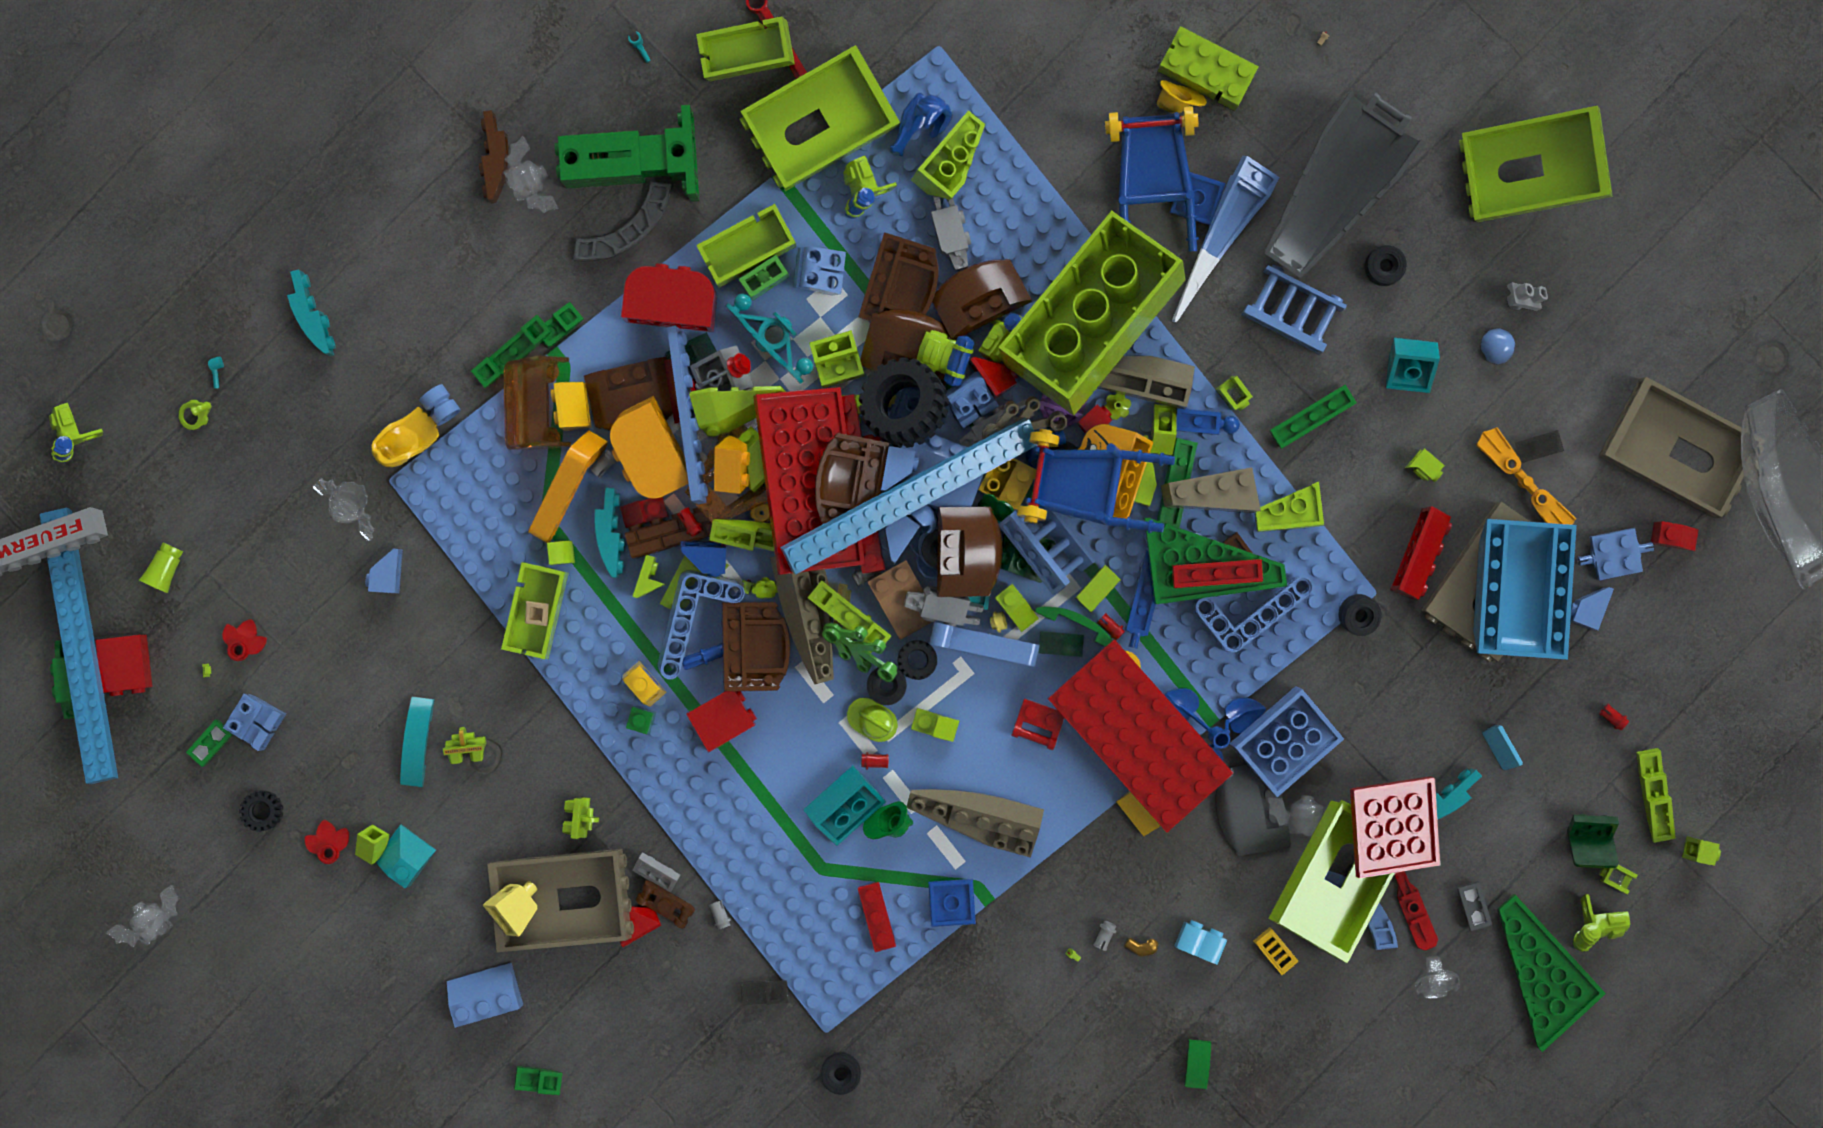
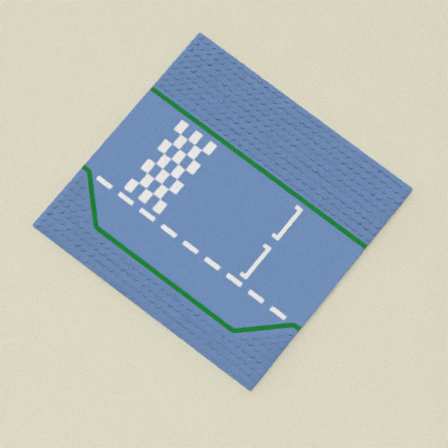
M937 46L882 89L900 122L904 109L917 93H922L924 96L935 95L945 101L950 106L952 118L946 129L937 137L931 138L929 135L935 127L934 124H931L928 129L922 126L908 141L903 151V156H899L897 152L892 153L890 150V146L895 143L898 136L899 127L787 191L783 187L778 188L772 176L662 264L669 265L671 269H677L678 266L690 267L691 271L702 273L710 280L717 293L714 332L681 329L685 332L687 338L685 352L689 356L690 366L721 349L737 345L739 352L750 360L751 370L749 375L754 387L781 386L786 392L825 389L821 386L809 342L852 330L858 354L861 358L871 321L859 318L858 316L884 232L936 249L939 267L936 291L946 280L961 271H955L950 257L941 254L931 217V212L936 211L933 195L925 193L911 179L918 168L968 110L985 124L973 156L972 164L968 170L966 181L953 197L958 211L963 210L966 222L962 224L964 232L968 231L971 240L967 251L968 267L988 260L1010 259L1032 299L1031 303L998 318V320L1004 322L1006 317L1013 313L1023 318L1091 234L943 48ZM866 156L877 187L896 182L897 186L888 193L876 196L871 207L866 209L861 216L851 219L845 215L846 211L844 208L852 196L849 186L845 185L843 172L849 162ZM940 197L941 208H948L949 203L947 199ZM773 204L778 208L797 245L796 248L778 257L787 270L789 278L752 301L751 307L746 311H740L739 314L775 318L773 313L776 312L791 321L792 329L796 332L795 336L790 333L793 370L796 369V363L801 358H809L814 366L810 374L800 377L803 380L801 384L768 352H761L756 347V340L725 306L727 303L733 306L734 300L739 294L748 295L739 281L741 277L719 288L696 246L752 215L755 217L756 222H759L760 219L757 213ZM818 247L846 252L844 272L838 273L843 274L840 295L830 296L817 291L794 288L793 279L796 271L798 248ZM621 295L389 480L393 488L505 629L516 586L524 587L525 584L517 582L521 562L569 573L549 659L526 656L717 898L722 900L725 908L824 1032L832 1030L962 926L931 927L928 881L973 879L976 915L1129 791L1065 718L1053 751L1047 749L1045 745L1019 736L1018 738L1011 736L1024 698L1056 709L1047 698L1097 655L1104 646L1093 641L1097 634L1096 632L1058 614L1055 621H1052L1035 612L1039 619L1021 632L994 599L1009 585L1013 584L1033 611L1037 607L1068 609L1089 618L1096 624L1107 613L1119 626L1122 625V629L1125 631L1117 640L1118 644L1124 650L1132 652L1138 657L1142 671L1164 695L1167 691L1179 688H1187L1197 694L1199 707L1193 714L1209 727L1226 715L1225 708L1229 702L1236 698H1248L1341 624L1338 616L1339 608L1346 598L1355 594H1363L1372 599L1376 595V590L1325 526L1257 532L1255 512L1184 509L1180 529L1189 532H1201V536L1221 543L1235 532H1238L1253 554L1285 565L1287 584L1296 578L1305 577L1312 582L1313 590L1309 596L1237 652L1225 651L1193 611V605L1198 599L1156 604L1148 636H1140L1138 649L1128 646L1132 634L1126 631V626L1147 548L1145 530L1131 528L1126 530L1123 527L1108 526L1058 513L1095 562L1081 573L1077 568L1069 573L1066 577L1070 580V583L1054 595L1043 582L1039 583L1000 569L997 582L993 590H991L988 610L983 609L982 613L967 611V615L980 619L979 625L964 623L963 626H954L1040 645L1035 667L931 645L937 654L936 669L929 677L921 680H914L905 676L907 688L903 698L893 705H883L890 709L897 718L898 728L896 733L885 742H876L850 726L847 720V711L851 703L859 698L872 699L867 691V680L871 672L877 667L872 664L867 673L859 671L854 657L852 656L850 660L842 659L838 654L839 651L836 645L832 643L834 680L814 685L787 625L790 639V658L786 675L779 685V690L742 691L746 698L743 703L747 709L751 708L757 717V720L754 721L756 725L708 753L686 714L724 692L723 657L707 662L708 665L702 664L685 670L682 665L679 675L674 679L664 678L657 667L671 611L661 605L660 602L685 556L681 552V547L677 546L650 554V556L656 557V562L659 563L655 576L651 575L650 579L667 585L641 598H634L632 596L646 556L632 559L626 541L625 551H621L620 560L624 561L623 574H619V578H613L606 569L598 548L595 534V509L604 510L605 488H615L617 493L620 494V505L615 509V515L618 516V528L614 529V533H621L622 538H625V540V533L629 532V528H625L620 507L638 500L650 499L638 493L631 481H626L622 473L624 467L621 461H615L616 464H612L601 478L596 476L590 468L593 467L603 454L587 469L555 535L550 541H573L575 563L549 565L547 543L528 533L567 451L580 437L590 430L608 441L604 452L607 450L612 452L614 449L610 441V431L595 427L589 397L588 403L592 428L564 431L559 428L558 424H555L554 411H557V407L551 398V389H554L553 383H585L584 375L647 361L653 358L671 357L667 327L626 323L621 318L623 295ZM931 303L926 315L943 323L933 303ZM1156 316L1124 356H1154L1195 366L1191 393L1187 408L1185 409L1221 412V420L1228 416L1237 418ZM747 321L758 333L761 323ZM988 323L964 335L970 337L975 342L974 351L970 359L973 357L985 359L978 350L994 324ZM772 327L765 333V339L772 344L780 342L783 338V331L778 327ZM786 348L777 354L788 364ZM969 362L965 371V378L975 373ZM688 366V373L695 379L690 366ZM863 367L865 376L826 388L841 387V394L845 396L863 394L864 391L861 389L863 383H867L869 380L868 375L876 371ZM1016 374L1018 377L1015 379L1017 384L995 399L999 405L998 407L1005 405L1008 401H1014L1017 404L1031 396L1036 397L1041 402L1043 393ZM945 383V388H946V390H948V389H950L951 387H953V386H950L949 384ZM1096 389L1088 398L1082 418L1097 404L1100 407L1102 405L1105 406L1107 404V396L1115 395L1116 393ZM1125 395V398L1131 401L1129 415L1125 418L1120 417L1117 420L1112 419L1108 425L1137 432L1142 436L1148 435L1150 440L1154 404H1163ZM1036 401L1031 402L1030 406H1034ZM892 404L891 408L888 407V418L894 404ZM948 405L947 417L941 420L944 424L940 429L937 428L934 433L939 437L960 444L959 440L971 431L974 424L971 423L967 427L962 428ZM973 405V408L977 412L978 416L980 418L983 417ZM1025 407L1019 409L1018 413L1016 414L1017 418L1025 409ZM1040 408L1033 412L1035 416L1029 420L1033 421L1044 418ZM990 411L984 417L987 419L994 414ZM672 414L666 421L684 453L680 423L674 424ZM859 415L861 417L862 436L873 434L874 437H877L862 420L863 416ZM756 418L728 433L718 436H707L699 427L697 437L702 445L700 458L707 469L703 477L704 483H706L708 488L707 503L698 505L692 502L689 484L663 496L669 516L663 518V521L672 519L671 515L679 513L684 508L689 507L691 513H693V508L704 505L706 509H712L714 519L746 520L743 513L744 501L755 494L767 495L766 489L758 488L753 492L749 487H746L740 494L714 491L715 447L727 436H733L738 439L750 426L758 432ZM1240 420V427L1233 434L1226 433L1222 428H1220L1219 435L1176 431V438L1198 443L1190 479L1252 467L1260 507L1296 492ZM1077 423L1063 429L1066 441L1073 443L1079 448L1086 434ZM1051 427L1041 428L1053 431L1052 433L1058 432L1054 431ZM1028 451L1015 457V459L1028 465L1026 460V453ZM1038 459L1032 460V468L1037 469ZM1153 463L1157 486L1149 507L1134 503L1129 516L1131 519L1144 521L1143 518H1151L1157 520L1162 498L1160 485L1165 484L1169 465L1163 464V466H1159L1158 463ZM987 473L983 474L980 485L983 482ZM1035 478L1020 506H1028L1026 499H1032ZM977 490L971 507H978L979 501L982 500L985 494ZM932 508L938 519V510ZM1039 520L1037 524L1025 523L1032 533L1043 527ZM650 522L641 525L643 528L650 526L651 524ZM1000 528L1001 537H1002V542H1003L1004 532H1003L1002 529ZM1050 533L1044 536L1045 538L1055 541L1054 538L1050 535ZM710 537L694 542H708ZM909 544L895 564L890 562L889 552L882 548L885 570L881 571V573L907 560L922 589L927 586L937 587V578H925L918 570L916 564L917 556L911 550ZM937 544V545L935 546V548H936V553H938V544ZM726 545V563L730 566L725 570V574H720L719 577L733 579L742 587H744L743 579H749L751 582L756 583L763 577L769 578V580L774 581L776 584L770 557L775 556V552L755 547L751 551ZM1063 550L1052 558L1060 569L1071 561ZM1106 565L1121 580L1099 605L1090 612L1075 597L1096 573ZM861 566L825 570L828 584L833 590L866 616H872L871 620L891 635L890 639L886 642V648L882 654L871 653L884 663L890 661L900 670L898 654L906 643L913 640H922L929 643L934 622L901 640L899 639L870 588L868 581L864 583V586L862 584L857 586L852 574L855 573V570L860 571ZM1299 581L1296 585V590L1301 594L1306 591V584ZM712 582L707 587V591H714L717 583ZM731 587L728 595H736L738 587ZM1283 587L1207 598L1214 601L1234 627ZM750 590L749 594L745 593L744 598L740 601L776 602L778 605L777 610L782 615V618L784 617L785 619L778 593L773 598L765 597L760 599ZM1286 595L1280 596V606L1286 607L1289 604V599ZM699 596L684 657L699 652L701 648L705 650L722 643V603L727 602ZM1205 601L1199 604V611L1202 614L1208 613L1210 609L1209 604ZM1264 609L1261 617L1264 621H1269L1272 613L1269 609ZM994 611L996 613L1004 612L1006 617L1007 629L1001 630V633H998L996 629L993 630L990 624V617L993 616ZM831 617V623H836L841 628L843 627V625ZM935 620L936 623L944 624L943 621ZM1214 620L1213 628L1215 631L1222 630V620ZM677 621L674 625V628H683L685 625V621ZM1248 622L1244 626V631L1247 635H1251L1255 629L1254 625ZM1230 636L1226 643L1230 649H1233L1237 646V640L1234 636ZM672 642L669 650H676L679 647V642ZM919 650L913 651L908 657L909 665L913 669H922L927 663L926 654ZM638 661L647 668L667 691L651 707L643 704L622 680L623 674ZM667 663L664 666V671H671L674 668V664ZM882 680L880 687L885 692L891 691L893 682ZM633 706L656 712L650 734L646 735L626 728ZM917 708L959 720L954 741H947L912 730L911 727ZM1192 717L1189 718L1188 722L1199 735L1206 731ZM1023 722L1021 727L1049 738L1052 731ZM866 752H869V754H888V768L868 767V770H866L865 767H861V754H866ZM853 765L886 800V803L881 807L897 801L903 802L907 806L911 790L938 789L1001 797L1044 809V813L1030 858L987 846L908 808L907 813L913 820V825L901 837L886 836L874 840L867 838L863 832V822L836 846L813 824L803 809ZM879 881L896 947L875 952L858 887Z

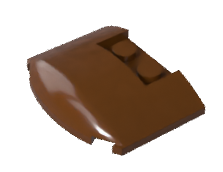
M884 232L858 317L871 321L873 313L878 312L879 314L889 310H909L926 315L935 296L938 283L939 267L935 254L936 249Z
M995 259L971 265L951 276L938 288L932 303L951 340H955L959 336H964L1031 303L1032 299L1011 260Z
M889 310L879 314L876 312L872 314L860 361L863 367L877 371V367L881 364L887 365L888 360L895 359L898 362L900 358H908L910 361L911 359H917L919 347L926 331H939L947 334L948 339L951 338L943 323L925 314L909 310ZM936 371L935 374L945 386V374Z
M665 356L648 359L647 361L584 375L595 427L611 431L615 420L621 412L652 396L657 401L665 419L668 420L673 412L664 361L671 359V357Z
M840 433L835 434V438L827 445L822 454L815 479V503L822 523L831 521L881 493L889 447L888 442Z
M938 507L937 597L990 596L991 590L997 582L1002 563V537L999 524L992 513L991 507Z
M776 602L722 603V672L724 692L779 690V685L788 669L790 639L786 621L777 610L778 605Z

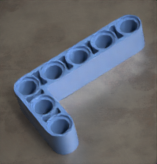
M686 570L681 573L657 664L658 670L664 678L674 679L680 673L699 596L738 603L744 598L745 591L737 581L719 576L710 577L707 574L692 570ZM694 577L695 584L691 587L685 586L686 580ZM710 582L717 583L714 591H707V585ZM731 587H738L736 595H728ZM683 599H690L688 607H680V602ZM677 621H685V625L683 628H674V625ZM672 642H679V647L676 650H669ZM667 663H673L674 668L669 672H665L664 666Z
M1305 577L1292 580L1286 587H1283L1234 627L1214 601L1209 598H1199L1193 605V611L1225 651L1237 652L1309 596L1313 590V584ZM1299 581L1306 584V591L1302 594L1296 590V585ZM1282 595H1286L1289 599V604L1286 607H1282L1279 604V598ZM1203 601L1207 602L1210 606L1206 614H1202L1199 611V604ZM1264 609H1269L1272 613L1269 621H1264L1261 617ZM1214 620H1222L1223 628L1221 631L1214 630ZM1248 622L1252 623L1255 629L1251 635H1247L1244 631V626ZM1230 636H1234L1237 640V646L1233 649H1230L1226 643Z
M936 622L933 623L929 641L930 645L1033 667L1036 666L1040 647L1037 644Z

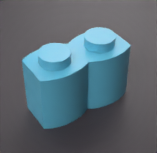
M1193 920L1190 923L1184 922L1174 946L1218 965L1227 939L1223 938L1224 933L1211 928L1210 932L1202 929L1203 924Z

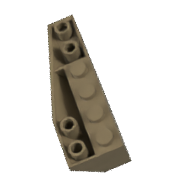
M1123 356L1097 389L1185 409L1187 408L1191 393L1195 366L1154 356Z
M775 556L770 557L787 625L814 685L834 680L832 643L826 641L822 635L825 624L831 623V616L807 598L821 580L829 586L826 571L818 570L801 572L796 575L794 573L778 575Z
M911 790L907 803L908 809L987 846L1030 858L1044 813V809L1005 798L957 790Z

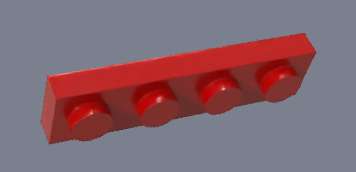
M1262 559L1172 565L1173 588L1263 582Z

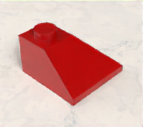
M977 357L970 359L969 365L974 372L977 371L982 376L994 399H997L1017 384L1015 381L1018 378L1011 369H1007L1004 364Z

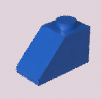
M680 541L681 552L703 574H707L710 577H718L720 574H725L726 544Z

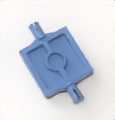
M1635 528L1590 536V555L1578 557L1577 560L1580 561L1578 562L1579 566L1592 563L1596 571L1597 580H1604L1643 572L1641 553L1654 551V547H1651L1654 545L1652 542L1639 544Z

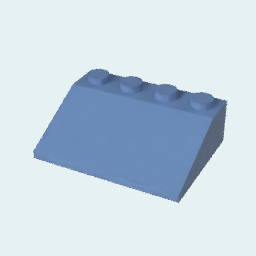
M934 435L932 438L929 436L925 438V443L921 445L916 442L913 447L906 448L902 445L901 448L915 450V457L919 458L917 471L912 470L911 477L968 447ZM983 475L927 505L937 510L938 507H971Z
M1295 686L1229 744L1272 793L1278 797L1342 742L1344 738L1304 690Z

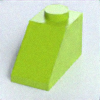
M1154 404L1150 440L1153 441L1151 453L1160 454L1162 452L1166 455H1173L1177 435L1176 408Z
M1013 584L994 597L1021 632L1039 619Z
M1687 836L1682 858L1715 866L1721 854L1720 844Z

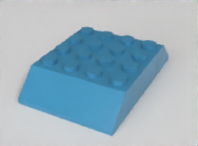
M1486 519L1478 551L1473 627L1477 653L1568 660L1577 525Z

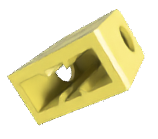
M527 881L523 887L518 884H508L486 901L483 906L506 935L519 937L537 910V904L531 898L537 891V887L530 881Z

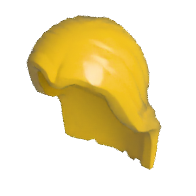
M417 407L407 416L386 426L377 435L371 445L373 457L379 464L385 467L402 465L411 457L426 450L437 440L439 432L436 428V423L431 416H427L428 414L423 412L422 408Z

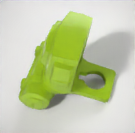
M1585 894L1581 898L1584 926L1574 936L1573 945L1578 951L1584 952L1589 951L1600 938L1615 939L1624 936L1630 927L1629 913L1614 912L1594 915L1589 894Z

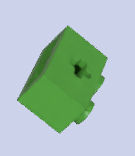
M777 255L741 277L739 281L752 301L789 278V274Z

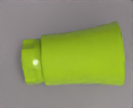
M163 542L160 550H157L153 560L139 581L168 593L183 551Z

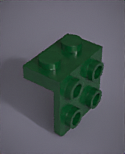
M1004 533L1001 570L1041 583L1042 580ZM1045 537L1039 540L1046 551L1056 545L1055 541Z
M1585 814L1573 815L1567 829L1573 864L1576 867L1617 868L1619 861L1613 837L1619 825L1618 817Z

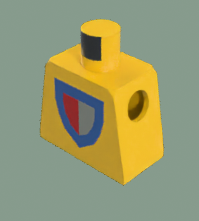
M640 661L623 674L622 680L643 704L649 707L667 693Z

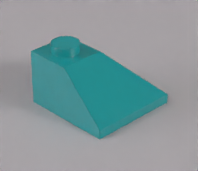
M400 824L389 839L386 849L376 863L388 877L406 889L412 885L434 855L436 849Z

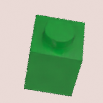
M633 706L626 728L646 735L650 734L656 712Z

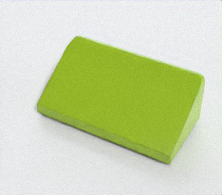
M1104 565L1078 593L1075 599L1092 612L1121 579Z

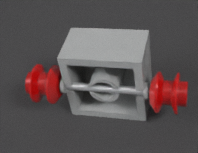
M737 345L721 349L690 366L695 379L692 378L693 387L691 392L706 388H718V391H731V387H739V390L746 391L754 387L749 375L751 370L750 360L739 352Z

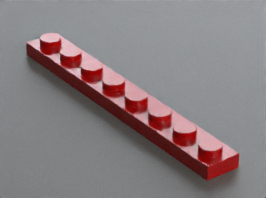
M856 395L842 396L847 435L863 438ZM878 530L862 539L865 565H861L862 574L885 570Z

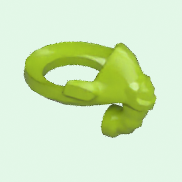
M193 399L183 404L179 410L180 423L189 430H196L208 423L207 416L212 407L211 403L198 402V400ZM187 408H191L193 415H198V420L194 425L188 424L184 419V412Z

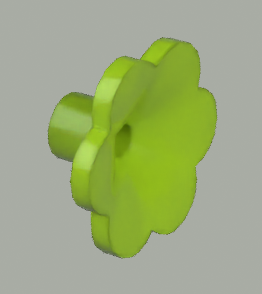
M1116 393L1115 395L1107 396L1105 407L1111 412V419L1117 420L1120 417L1125 418L1129 415L1131 401L1125 398V395Z
M767 577L761 578L751 588L752 593L756 594V597L760 599L765 597L773 598L778 593L775 582Z

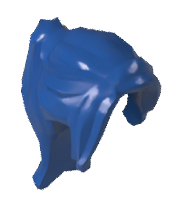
M917 93L902 113L897 139L890 146L891 152H897L899 156H903V151L908 141L922 126L928 129L931 124H934L935 127L929 135L931 138L937 137L946 129L951 121L952 112L950 106L938 96H924L922 93Z

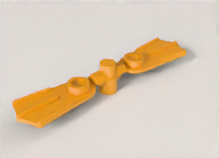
M1498 427L1482 432L1476 446L1506 474H1514L1518 479V486L1526 488L1532 495L1531 503L1545 523L1573 525L1576 518L1548 491L1539 489L1533 483V478L1527 476L1520 469L1521 461ZM1509 460L1515 462L1514 468L1508 466ZM1540 495L1545 497L1543 504L1538 501Z

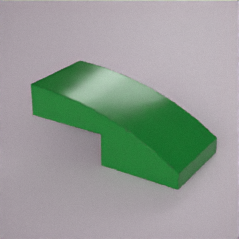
M571 302L552 314V317L545 322L552 331L543 341L548 349L584 320Z
M1189 1039L1184 1080L1185 1087L1207 1089L1211 1041Z
M517 1066L514 1090L560 1095L563 1073L547 1069Z

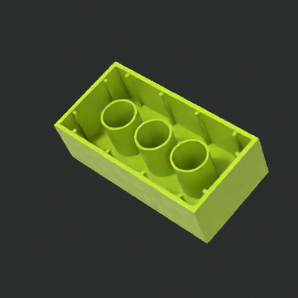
M1111 210L998 347L1005 366L1074 416L1184 283L1186 278L1183 260Z

